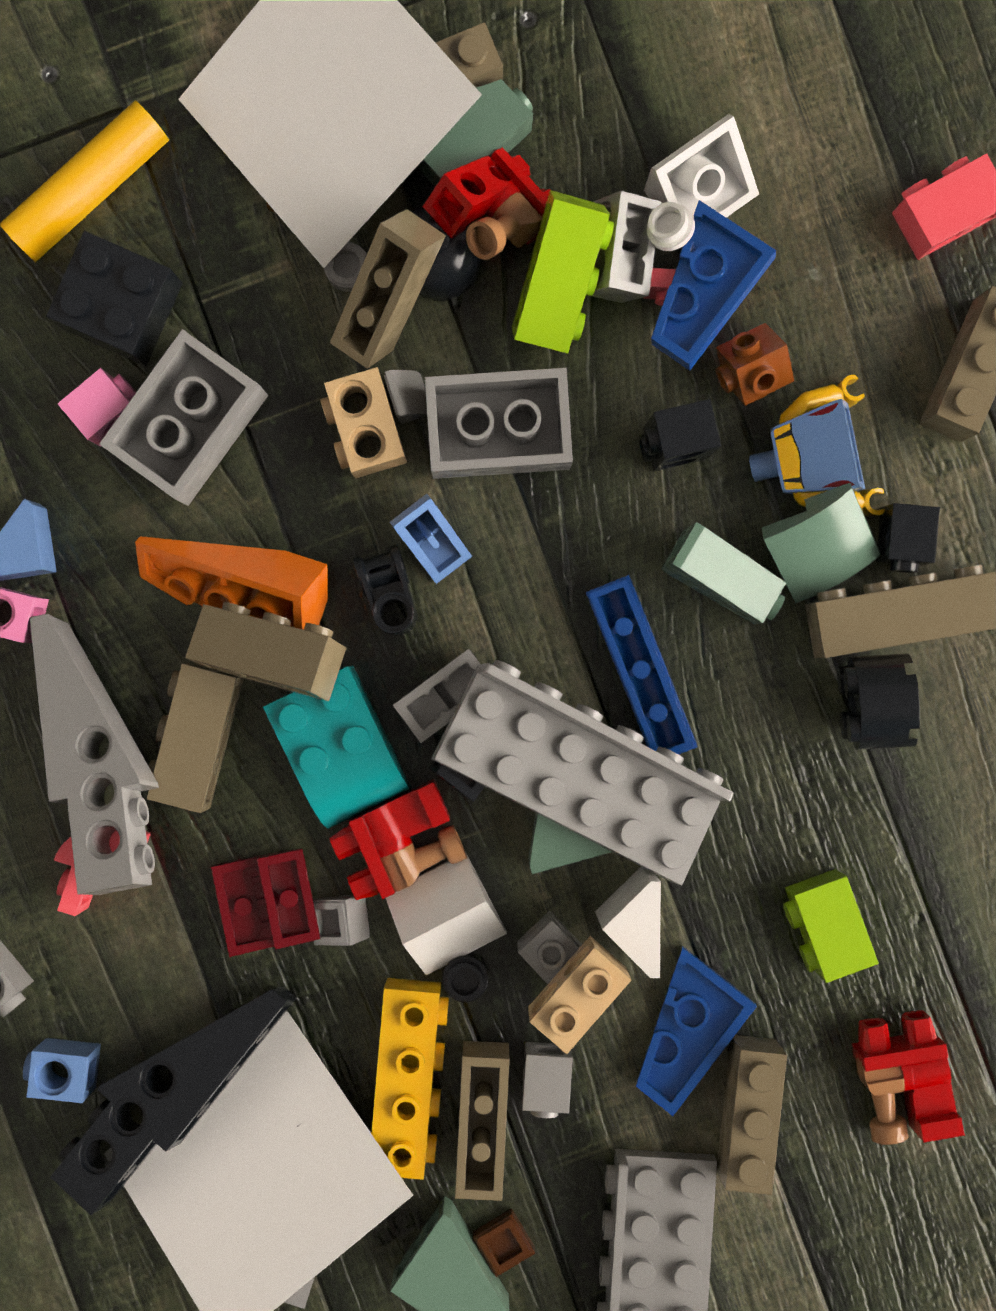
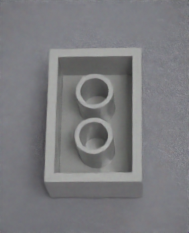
M182 329L99 445L172 498L189 506L266 400L268 394L258 383Z
M567 367L425 377L430 461L433 479L570 470L573 463Z

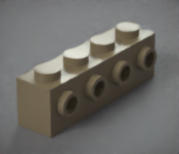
M982 565L953 569L955 579L938 581L936 572L908 577L909 587L892 589L891 580L863 585L864 594L847 597L845 588L817 593L819 602L805 604L814 658H829L996 629V572L983 573Z

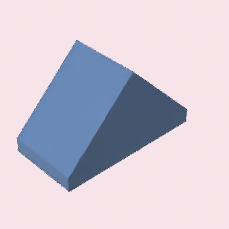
M428 494L424 495L390 521V524L436 584L472 557Z
M24 499L0 531V581L57 572L47 509L41 504Z

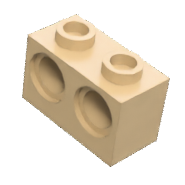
M378 367L324 383L328 397L321 398L320 401L328 425L336 424L341 441L335 442L334 448L341 469L350 468L352 475L355 478H359L407 463ZM362 393L368 399L366 407L359 413L346 412L344 410L345 399L350 394ZM367 436L376 437L381 441L380 451L371 458H363L357 454L358 443Z
M589 936L528 1006L529 1022L564 1053L568 1054L632 980L626 966L593 937Z

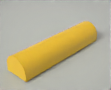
M134 100L0 223L1 228L34 262H37L169 141L167 135L151 115Z

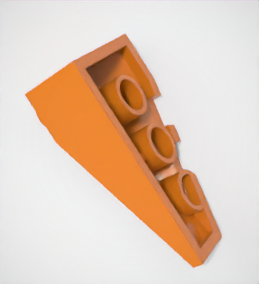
M142 536L135 541L140 577L185 605L195 602L202 607L205 604L222 609L224 602H230L251 611L249 616L262 619L264 612L273 613L291 620V627L303 630L306 623L320 624L328 601V568L325 563L285 550Z

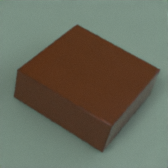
M512 1208L473 1231V1239L496 1277L535 1254V1246Z

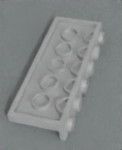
M495 660L493 665L490 663L477 665L431 759L637 865L682 886L720 801L730 802L734 793L721 786L723 778L703 768H697L696 772L681 765L684 758L669 749L658 747L656 751L641 744L644 738L641 734L627 727L618 725L615 730L601 723L603 715L590 707L577 704L576 708L565 704L560 701L562 693L546 684L536 682L534 687L518 679L521 672L505 662Z
M615 1149L614 1165L607 1164L605 1171V1193L612 1194L611 1211L604 1210L602 1218L603 1240H609L608 1256L600 1257L599 1283L600 1286H606L605 1302L597 1303V1311H708L717 1160L714 1155Z

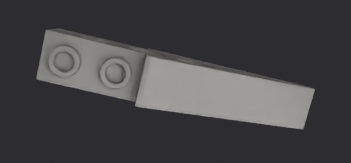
M49 614L30 617L49 802L68 805L77 894L103 895L152 885L151 873L155 868V858L151 847L147 844L145 825L149 822V809L141 795V791L159 788L158 782L70 625ZM105 738H108L109 748L106 754L100 758L99 746ZM112 783L114 796L106 805L104 792ZM117 830L120 836V843L117 849L112 852L109 846V839L112 833Z

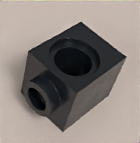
M892 503L880 508V510L885 509V512L880 515L877 546L880 555L876 558V562L890 563V571L901 573H918L919 566L935 563L940 507Z

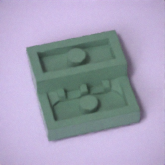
M851 483L804 499L807 511L762 527L763 539L795 603L811 598L819 592H824L842 583L865 568L880 555L877 543Z

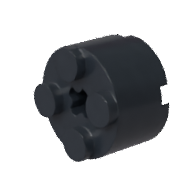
M908 653L849 657L847 666H838V690L840 694L846 693L848 712L840 713L842 739H848L849 742H853L856 750L916 746L918 739L909 736L910 729L920 728V700L916 674L906 675L904 663H913Z

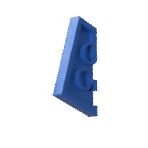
M700 200L693 215L695 222L693 235L682 247L672 284L669 285L651 337L654 347L689 371L776 258L775 249Z
M682 946L636 1082L638 1089L672 1116H674L757 1007L754 1001L684 946Z

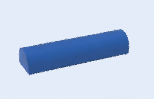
M630 575L587 591L586 595L647 747L654 751L658 747H663L677 754L697 748V742Z

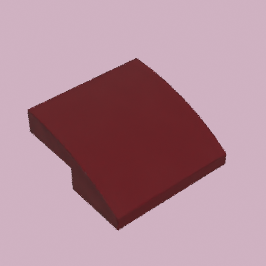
M302 848L211 865L229 957L275 947L276 950L321 939Z

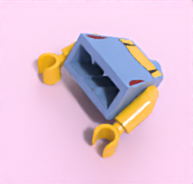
M856 375L845 377L837 385L831 384L802 393L780 415L779 425L770 429L774 450L749 456L750 468L755 482L779 477L783 493L793 494L795 501L806 507L804 499L851 483L864 516H876L885 512V509H872L869 503L871 495L884 494V490L882 488L865 489L849 408L861 401L865 394L852 396L846 389V386L852 385L858 380Z

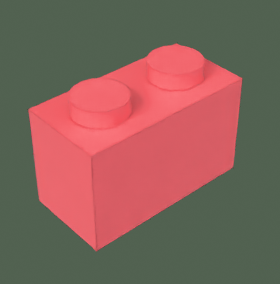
M987 153L972 162L965 156L946 167L941 172L943 175L941 179L929 184L927 178L902 192L901 195L904 200L896 207L892 215L917 260L996 218V169Z

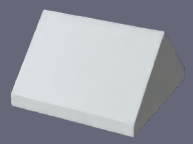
M726 115L653 166L644 189L650 199L661 201V204L675 202L684 205L689 209L692 216L700 200L725 217H728L758 196L759 192L734 116Z
M468 855V859L459 863L451 864L449 861H446L419 875L415 883L410 887L397 891L386 898L402 945L426 975L444 967L454 958L467 955L507 934Z
M640 867L595 913L602 930L650 978H660L661 881L655 873Z

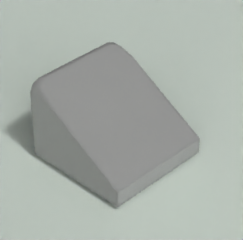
M412 370L386 371L384 378L398 421L404 424L426 417V389L421 374Z
M353 894L313 899L321 938L314 940V945L351 946L369 938L370 930L366 898L356 900Z

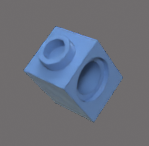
M46 1038L32 1052L28 1053L24 1062L23 1079L28 1081L27 1098L83 1103L96 1089L101 1044ZM52 1061L60 1062L66 1067L68 1078L55 1074L52 1069Z

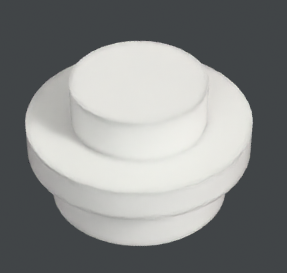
M665 202L658 205L651 212L647 223L648 238L656 248L663 251H673L684 246L691 239L695 229L694 218L689 209L675 202Z

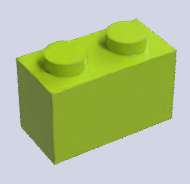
M834 869L785 887L789 901L783 903V907L793 929L799 928L805 944L799 946V951L809 973L815 971L828 983L879 964L846 875Z

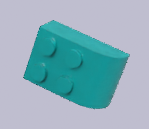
M347 666L339 670L329 702L293 692L263 707L309 804L327 829L412 789L354 666Z

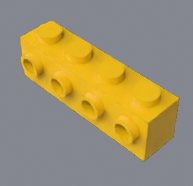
M387 978L383 993L371 1134L401 1178L424 1180L426 1163L435 1164L437 1134H428L430 1117L439 1118L441 1089L432 1087L434 1071L443 1072L445 1043H439L436 1040L438 1025L447 1026L449 997H440L441 982Z

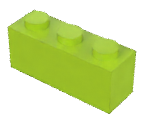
M550 190L512 324L514 340L564 353L569 352L572 340L579 341L586 318L585 313H581L586 295L592 296L594 294L599 278V268L594 267L600 249L606 250L608 248L613 233L614 222L609 221L610 213L605 205Z

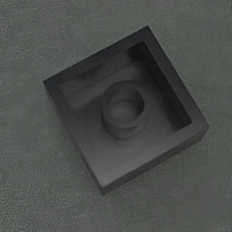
M84 230L46 317L67 332L147 366L183 283L169 267Z

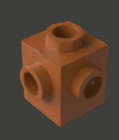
M766 323L747 332H742L733 339L716 347L720 366L715 369L718 381L726 393L733 392L745 406L794 382L787 344Z

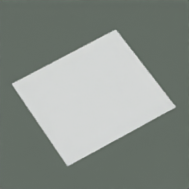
M259 0L178 100L322 267L325 268L482 94L398 0Z
M288 1011L285 1012L182 1143L167 1152L159 1145H156L124 1185L199 1311H274L413 1196ZM112 1147L104 1153L108 1161L112 1160Z

